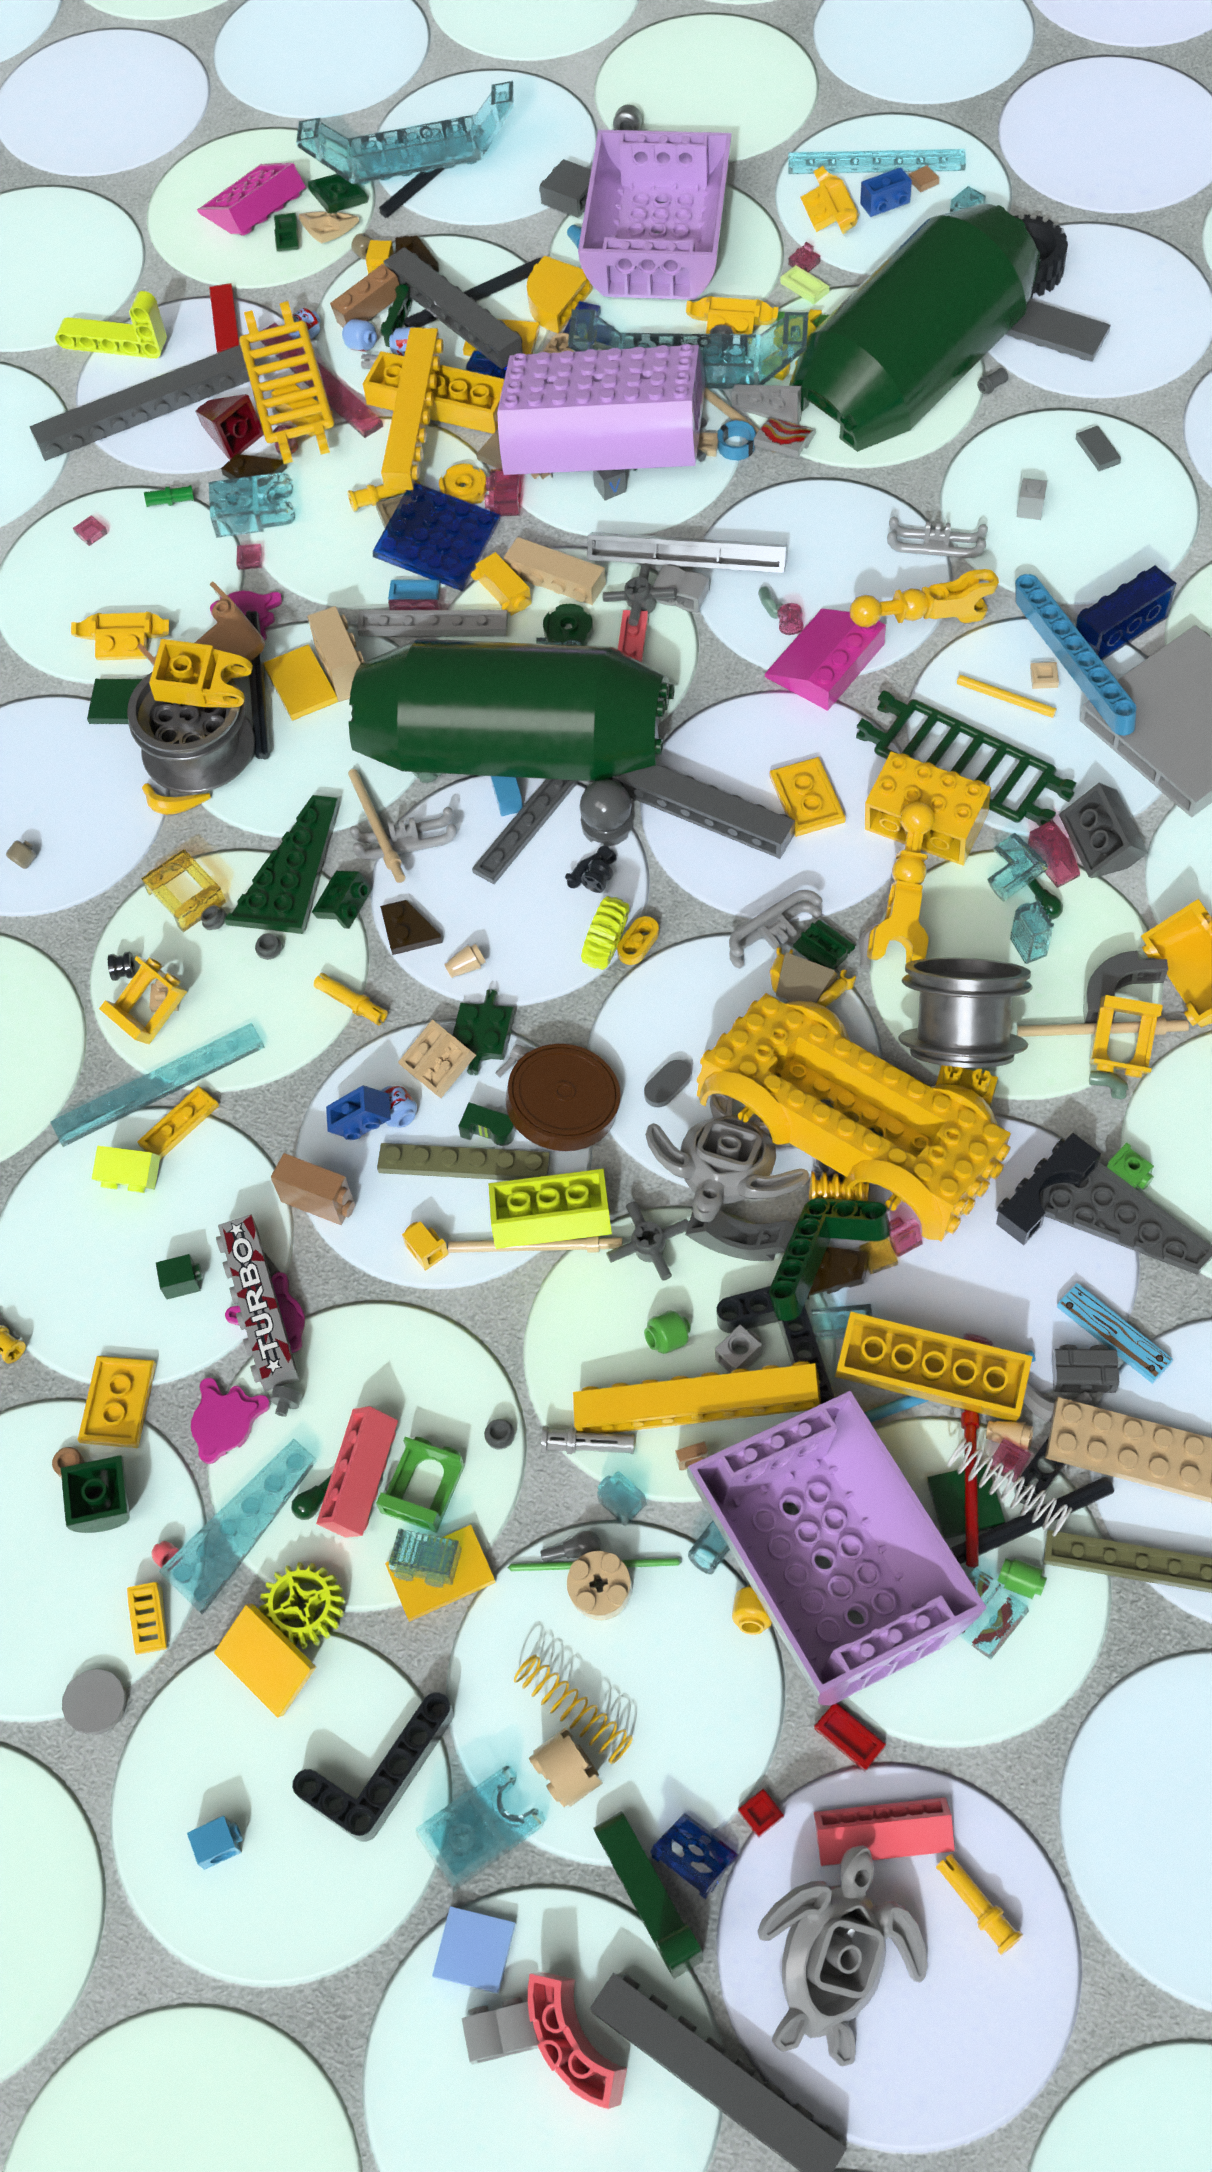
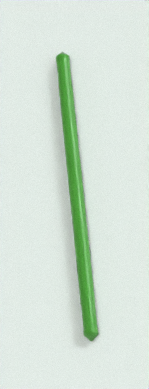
M679 1558L621 1560L627 1568L679 1566L682 1562ZM574 1561L510 1564L508 1569L511 1572L570 1570Z

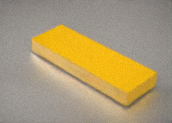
M198 1085L140 1138L137 1143L145 1152L161 1156V1160L216 1110L219 1104Z

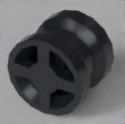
M594 859L588 864V871L582 874L580 881L588 890L602 893L606 888V881L610 880L613 876V870L603 861Z
M130 951L120 956L115 954L108 955V970L112 981H117L120 977L132 979L135 976V963Z

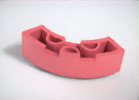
M547 1972L529 1974L530 2022L533 2021L535 2033L539 2041L537 2046L550 2069L555 2071L570 2086L569 2089L582 2099L605 2109L620 2106L627 2068L605 2058L585 2036L575 2009V1979Z

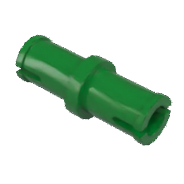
M192 485L171 489L170 486H167L164 490L144 492L146 507L163 504L173 506V503L194 501Z

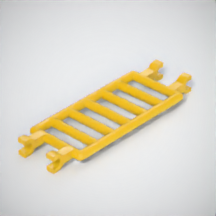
M288 301L279 303L285 325L258 331L253 310L244 312L249 334L242 335L239 338L265 441L270 444L278 442L284 464L293 462L287 439L311 433L316 435L321 455L330 453L324 430L334 426V420L307 324L305 321L294 322ZM297 331L300 333L301 338L251 350L250 343ZM304 348L305 354L255 366L254 359ZM307 363L310 369L261 383L258 377L259 375ZM313 380L314 387L264 399L263 392ZM315 396L318 398V404L268 415V408ZM322 413L324 420L273 433L271 425Z

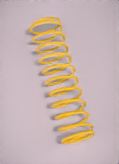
M536 1654L528 1657L517 1670L514 1676V1683L521 1681L530 1672L536 1660H538L534 1672L525 1680L522 1689H525L530 1684L536 1673L547 1667L544 1679L533 1690L531 1697L536 1696L545 1682L556 1675L555 1684L542 1699L541 1705L548 1701L559 1686L566 1683L562 1697L554 1704L550 1713L556 1711L566 1696L576 1691L572 1704L562 1714L560 1722L568 1716L576 1704L585 1699L581 1713L571 1723L569 1729L572 1730L581 1717L595 1707L590 1722L581 1731L579 1738L585 1735L597 1719L605 1716L602 1726L589 1742V1746L594 1744L607 1727L614 1724L609 1739L600 1748L598 1753L602 1754L609 1743L620 1733L624 1732L621 1743L608 1759L610 1764L617 1762L630 1746L633 1735L627 1736L626 1729L616 1732V1721L606 1724L607 1713L597 1715V1705L587 1707V1697H581L577 1700L578 1689L568 1691V1681L558 1683L559 1673L549 1675L550 1666H540V1657H537ZM529 1663H531V1665H530L529 1668L525 1671V1673H524L520 1678L517 1679L519 1673H520ZM628 1741V1743L626 1744V1746L624 1747V1749H623V1750L620 1752V1754L616 1757V1755L618 1754V1752L620 1751V1749L622 1748V1746Z

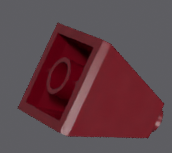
M247 394L208 400L195 410L201 426L229 460L236 454L244 452L264 435L261 423Z

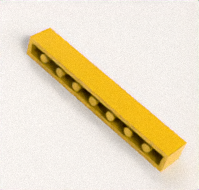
M410 328L381 470L385 489L413 490L415 480H419L420 469L418 463L423 460L422 443H426L427 438L425 426L430 423L429 407L433 406L432 390L436 389L437 386L436 371L440 370L439 353H443L444 348L443 339H439L438 328Z
M804 1361L793 1363L789 1367L768 1365L762 1367L761 1370L755 1371L735 1369L729 1374L721 1375L715 1372H708L702 1374L701 1377L695 1378L675 1376L670 1381L661 1382L648 1379L636 1385L616 1383L610 1388L599 1389L595 1386L582 1388L581 1391L573 1392L574 1427L577 1432L608 1434L808 1411L821 1405L819 1375L815 1363L810 1364Z

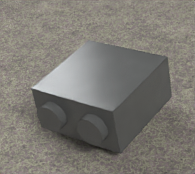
M562 159L539 185L541 204L579 218L585 211L592 169Z

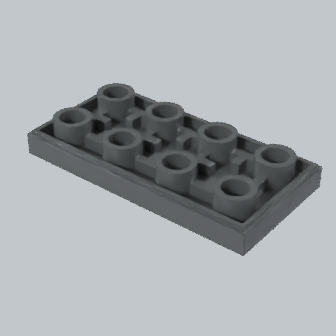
M1030 300L1026 314L1005 335L1093 362L1110 331L1111 324Z

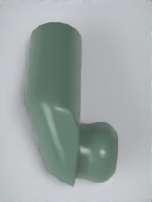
M762 587L759 589L758 596L761 604L770 617L774 619L783 617L785 615L784 604H775L769 588Z
M1090 1071L1089 1085L1112 1088V1098H1126V1090H1129L1124 1080L1114 1073Z

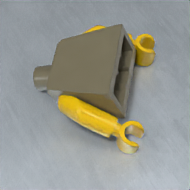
M781 947L777 948L776 958L769 971L772 990L776 993V997L785 1003L812 1001L827 1007L846 990L852 989L856 980V975L852 979L845 978L847 973L845 969L841 971L839 979H837L838 975L835 970L795 956L792 949H790L789 953L782 954Z

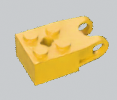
M161 639L149 684L155 701L199 707L234 708L244 704V693L226 683L233 678L250 675L253 665L242 656L216 650L212 645Z

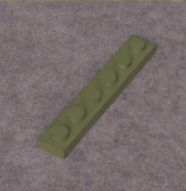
M381 1143L377 1170L378 1173L510 1181L548 1176L550 1152Z
M1048 1530L1046 1533L1043 1564L1212 1593V1558L1058 1532L1053 1537L1054 1531Z

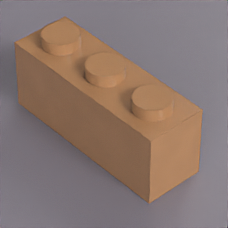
M381 264L333 300L330 305L337 323L344 328L347 322L352 319L369 321L393 303L396 298L395 288L399 285L397 276L384 264Z

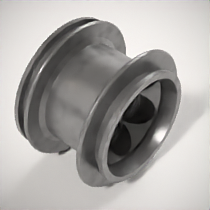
M152 672L142 679L129 699L127 710L128 723L133 739L141 748L144 768L156 783L176 792L201 793L214 790L229 783L246 768L254 753L255 733L250 721L244 715L245 702L239 707L225 708L199 707L155 701L149 684ZM233 679L229 680L226 683L228 685L235 687L236 689H239V687Z
M957 957L926 958L910 961L905 964V972L908 974L902 978V983L910 989L920 991L918 1028L906 1030L898 1036L900 1043L911 1048V1056L937 1065L985 1068L1010 1064L1014 1061L1015 1054L1021 1053L1028 1048V1042L1022 1037L1011 1034L1010 1030L1013 997L1027 994L1033 988L1032 984L1026 981L1031 977L1029 969L1008 962Z

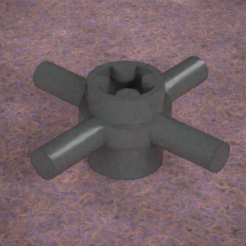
M648 564L641 565L639 577L630 579L625 584V591L603 592L602 595L604 602L626 601L628 606L631 607L628 620L631 626L638 625L641 611H648V614H650L655 609L656 603L654 599L676 598L677 596L675 587L653 589L652 585L648 583L651 569Z
M635 1201L628 1203L626 1209L636 1228L632 1233L631 1242L606 1252L609 1262L612 1263L636 1253L640 1260L649 1263L653 1262L662 1281L668 1280L672 1277V1274L662 1256L666 1247V1240L686 1232L689 1224L688 1219L686 1218L662 1229L654 1222L645 1221ZM653 1239L655 1243L649 1245L647 1240Z

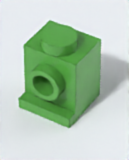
M1126 1142L1108 1162L1107 1168L1135 1189L1141 1188L1145 1190L1154 1178L1151 1174L1154 1166L1130 1149L1131 1145Z

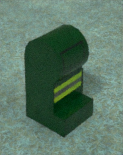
M468 1102L458 1125L460 1137L471 1140L473 1134L491 1139L499 1146L508 1145L514 1140V1125L508 1115Z

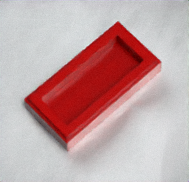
M837 1703L831 1705L814 1726V1729L864 1772L868 1770L886 1747L882 1740Z

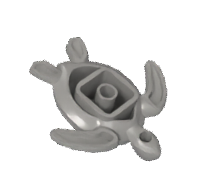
M722 1094L711 1095L710 1109L713 1118L697 1123L688 1130L680 1150L672 1144L658 1124H650L645 1134L648 1147L656 1160L675 1176L684 1178L687 1185L695 1192L693 1214L696 1219L702 1222H711L718 1214L722 1204L737 1203L747 1198H774L795 1191L803 1186L809 1178L808 1171L800 1168L771 1176L776 1161V1148L768 1135L770 1134L769 1129L759 1117L755 1121L749 1119L745 1123L737 1115L733 1116V1099Z
M864 1845L852 1847L843 1855L840 1868V1881L842 1884L840 1886L830 1887L824 1881H811L795 1887L772 1906L761 1920L757 1930L760 1940L771 1941L790 1927L782 1958V1983L789 2010L776 2028L772 2037V2043L780 2051L786 2052L797 2048L804 2034L809 2038H819L826 2035L829 2056L842 2067L851 2065L855 2061V2039L848 2022L867 2006L878 1988L885 1965L886 1939L889 1937L897 1947L910 1978L914 1982L921 1983L925 1979L928 1967L926 1947L919 1926L908 1910L894 1901H886L874 1906L865 1895L868 1887L872 1884L874 1864L870 1850Z

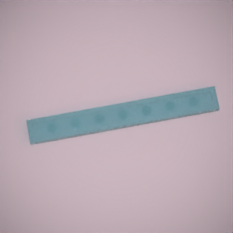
M965 149L788 153V174H814L813 171L821 166H824L828 173L889 172L900 167L905 172H913L926 165L932 171H965L966 168Z
M251 1022L50 1121L61 1145L65 1147L265 1048Z

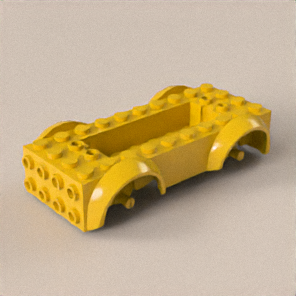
M765 993L759 1001L754 1000L751 1003L747 1013L743 1017L739 1016L735 1020L732 1029L727 1034L723 1033L719 1037L716 1046L712 1050L708 1049L700 1060L702 1068L696 1081L699 1084L696 1096L699 1097L700 1104L706 1107L708 1097L712 1094H722L734 1098L745 1105L738 1113V1118L741 1121L743 1119V1122L746 1123L753 1114H756L769 1129L773 1143L776 1145L790 1143L847 1177L848 1188L853 1190L857 1183L869 1182L888 1189L893 1194L885 1202L886 1207L889 1209L891 1206L890 1210L895 1211L901 1202H906L918 1216L922 1226V1236L928 1240H939L942 1242L948 1233L952 1235L955 1233L961 1223L960 1217L963 1214L969 1215L976 1203L975 1198L977 1196L982 1198L989 1188V1180L991 1178L996 1180L1002 1172L1004 1164L1001 1162L1006 1158L1011 1146L1007 1145L1011 1133L997 1125L992 1109L973 1090L955 1084H940L931 1087L851 1042L844 1024L836 1014L825 1006L812 1001L783 1003ZM825 1099L831 1101L830 1105H832L834 1108H831L830 1106L826 1105L820 1100ZM874 1128V1131L878 1133L881 1131L883 1136L881 1137L869 1129Z

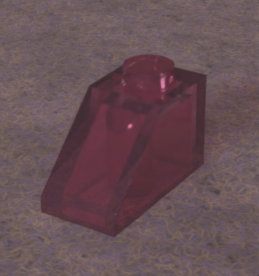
M1053 820L1030 831L1027 851L1057 888L1080 877V871L1069 840Z

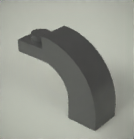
M1128 951L1104 961L1092 974L1083 1004L1084 1023H1097L1101 997L1105 995L1115 996L1119 989L1131 984L1164 983L1168 971L1167 959L1147 958L1139 960L1138 951ZM1114 1011L1112 1022L1114 1020L1116 1011Z
M692 1210L685 1235L700 1245L723 1255L750 1261H774L776 1254L786 1251L794 1225L787 1220L767 1224L746 1223L728 1216L721 1210H719L711 1222H702L694 1217Z

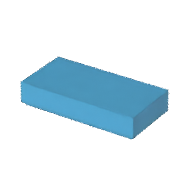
M391 580L388 596L389 605H438L440 582L439 580ZM409 600L414 601V603H417L416 601L418 600H433L436 601V603L401 604L395 603L394 601Z

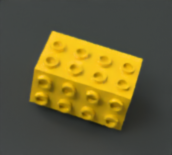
M891 751L865 802V830L905 844L907 832L901 826L900 816L902 810L909 803L924 802L934 811L935 822L932 829L923 835L921 850L964 866L988 816L991 787L982 781H973L962 777L957 772H948L937 768L931 763H923L912 759L906 754H897Z

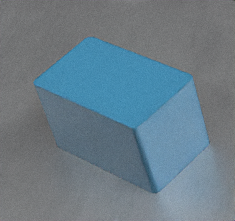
M491 776L492 788L500 815L507 816L518 813L523 805L516 777Z

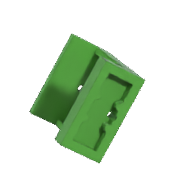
M404 1437L403 1441L406 1446L386 1494L380 1493L376 1505L382 1514L437 1533L465 1467L462 1456H460L457 1450L443 1446L440 1449L431 1446L432 1443L421 1437H415L414 1439ZM435 1460L442 1465L444 1474L430 1509L402 1500L416 1467L423 1461Z

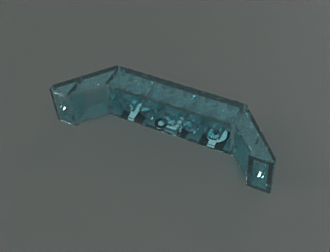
M513 81L492 84L491 93L475 115L353 138H347L323 124L320 117L299 121L296 139L297 147L352 184H367L372 180L378 179L388 180L399 175L410 176L415 172L421 171L427 173L442 167L449 169L464 163L467 165L474 164L483 158L514 107Z
M572 309L568 346L575 352L589 349L598 351L612 348H652L661 345L667 347L681 346L683 344L699 345L705 371V388L733 389L735 384L764 385L807 349L808 312H784V317L761 335L620 333L596 315V310Z

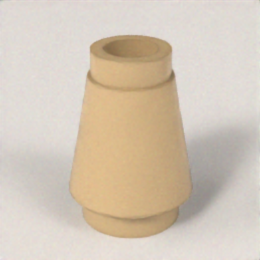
M475 943L472 946L467 945L444 966L451 978H454L455 976L480 969V965L486 963Z
M988 1422L986 1439L1018 1452L1030 1450L1033 1426L1026 1425V1422Z

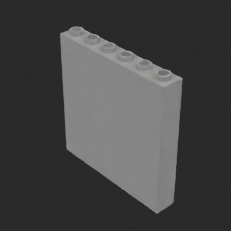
M1197 625L1192 626L1117 680L1137 707L1136 727L1133 733L1125 736L1115 734L1089 700L1082 705L1079 720L1191 818L1212 803V638Z

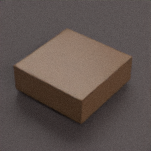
M927 165L908 174L912 180V185L920 193L939 184L940 177Z
M705 1441L675 1450L679 1470H686L688 1466L708 1457Z

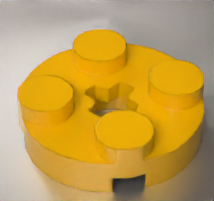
M457 464L446 470L447 474L443 478L441 475L439 479L440 494L447 501L449 507L469 506L484 501L487 491V480L485 473L480 468L478 471L473 469V465ZM465 483L466 486L460 487V484Z

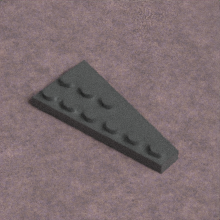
M1098 1162V1166L1080 1186L1070 1183H1057L1047 1187L1039 1195L1041 1206L1046 1213L1045 1217L1198 1275L1212 1259V1245L1101 1162Z

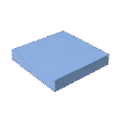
M450 1906L432 1977L499 1994L516 1923Z

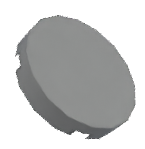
M102 1669L87 1670L77 1675L67 1685L62 1696V1712L65 1720L77 1732L99 1735L112 1729L122 1719L125 1712V1702L127 1703V1693L123 1683L111 1672Z

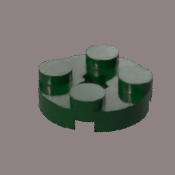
M562 604L555 607L556 611H553L550 615L549 612L545 615L543 631L548 644L587 645V641L593 633V620L590 613L588 615L584 612L583 607L576 604ZM566 624H571L572 626L570 629H565L564 627H566Z

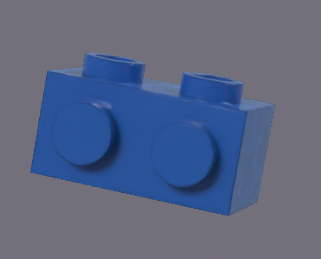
M900 167L861 181L860 204L870 217L908 204L911 198L912 180Z
M362 1085L326 1106L328 1132L342 1136L346 1140H357L365 1133L379 1128L381 1124L391 1119L389 1094Z

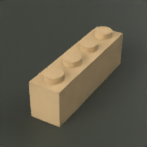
M519 537L516 538L504 556V561L522 580L535 586L549 589L557 594L574 598L579 602L593 605L606 585L604 567Z

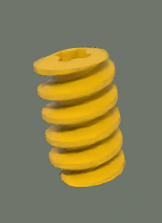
M811 1171L809 1200L829 1198L868 1201L869 1182H866V1184L859 1182L852 1190L847 1187L846 1176L843 1182H840L838 1173H834L831 1181H828L826 1172H823L820 1179L817 1180L815 1172Z

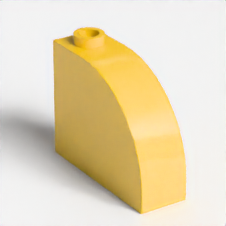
M543 256L539 263L535 264L527 280V296L531 316L545 329L560 333L592 292V284L587 279L583 269Z

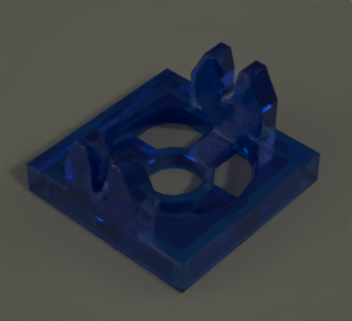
M686 1813L660 1837L650 1851L653 1854L652 1858L657 1862L662 1861L699 1890V1895L705 1900L714 1891L726 1870L734 1863L738 1856L737 1852ZM674 1842L682 1846L684 1852L682 1858L672 1851ZM688 1845L699 1847L704 1855L694 1854ZM693 1862L703 1863L712 1871L701 1873L691 1864Z

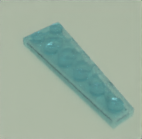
M294 1438L159 1570L161 1575L201 1615L206 1612L317 1462L315 1457Z

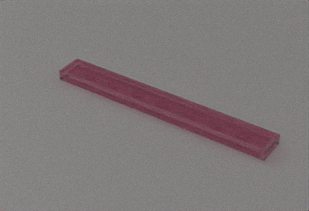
M273 323L272 325L268 326V327L265 328V329L277 327V326H279V325H277L276 323ZM285 334L260 342L265 346L293 340V338ZM302 347L274 355L283 360L305 354V351ZM317 361L329 406L364 438L383 427L382 420ZM308 363L289 368L295 374L310 370ZM313 380L305 381L310 388L314 387Z

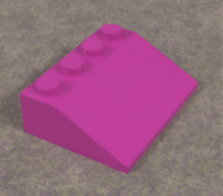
M294 163L260 164L199 207L197 211L200 215L230 234H240L243 236L251 232V227L256 223L260 224L268 219L267 215L271 212L281 210L286 201L299 197V192L306 187Z
M822 608L767 670L765 678L828 711L884 646L886 624L878 621L875 625L868 628L859 627L850 618V612Z

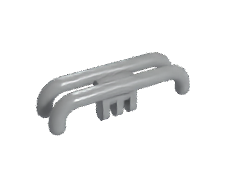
M891 517L889 520V527L892 532L888 533L887 542L897 552L974 558L981 555L987 545L983 539L988 532V527L985 524H981L977 532L963 533L951 532V523H946L944 530H940L941 523L936 522L935 529H931V522H926L925 529L901 527L897 517ZM897 536L924 539V544L903 543L897 540ZM949 542H977L973 548L949 547Z
M450 807L443 809V815L440 818L415 823L414 818H409V824L405 825L404 820H399L398 827H395L393 822H389V828L384 829L388 839H392L393 845L391 846L393 850L398 854L448 844L453 841L457 834L456 826L449 824L453 819V810ZM448 825L446 833L424 839L418 838V833L440 829ZM358 826L350 828L351 836L358 842L370 843L378 841L374 831L365 833L361 832ZM361 843L353 845L354 853L361 859L371 860L384 857L381 847L365 849Z
M810 890L796 891L737 928L729 938V959L733 966L737 969L742 968L744 961L740 956L744 953L743 949L762 937L773 949L780 946L775 937L783 944L788 941L785 932L791 938L795 937L797 932L788 921L796 915L806 912L814 918H820L822 911L818 906L823 902L820 895Z

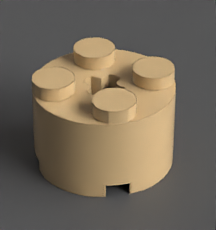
M592 1551L582 1555L572 1563L567 1576V1591L573 1605L581 1614L593 1620L603 1621L618 1616L626 1607L632 1595V1582L627 1567L615 1554L605 1551ZM602 1579L603 1583H608L603 1586V1592H597L596 1588H591L596 1585V1580Z
M566 1727L533 1750L534 1754L529 1757L531 1764L538 1774H542L546 1780L549 1779L550 1783L546 1785L554 1800L557 1803L560 1802L564 1808L566 1806L572 1807L603 1784L591 1760L580 1744H574L571 1739L574 1736Z

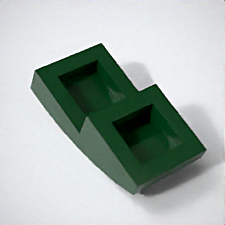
M296 213L274 215L277 252L299 249Z

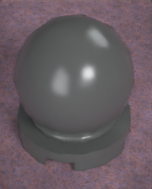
M608 779L599 780L585 788L580 800L579 809L583 835L588 841L592 842L593 840L598 843H604V846H613L628 838V833L633 827L632 803L628 791L620 783Z

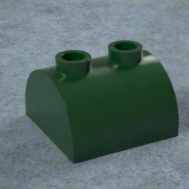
M122 1455L61 1468L65 1523L69 1530L79 1533L103 1532L120 1527L129 1521L130 1514Z

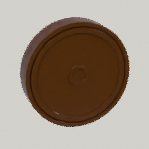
M549 1044L531 1050L518 1060L509 1076L505 1101L507 1113L512 1124L526 1139L550 1150L576 1151L596 1144L608 1134L616 1120L621 1093L614 1071L601 1057L580 1046Z

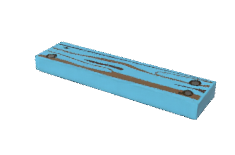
M1078 1283L1058 1303L1057 1308L1103 1345H1106L1108 1349H1116L1119 1358L1152 1384L1172 1364L1173 1359Z

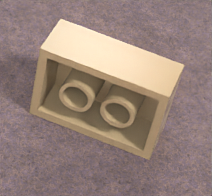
M336 606L307 615L316 651L338 702L350 699L355 672L364 660L360 650L354 649L357 645L352 632L346 631L349 627L345 615H339Z

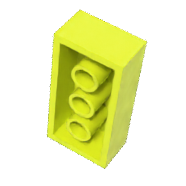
M604 1169L488 1183L491 1227L495 1249L612 1234Z

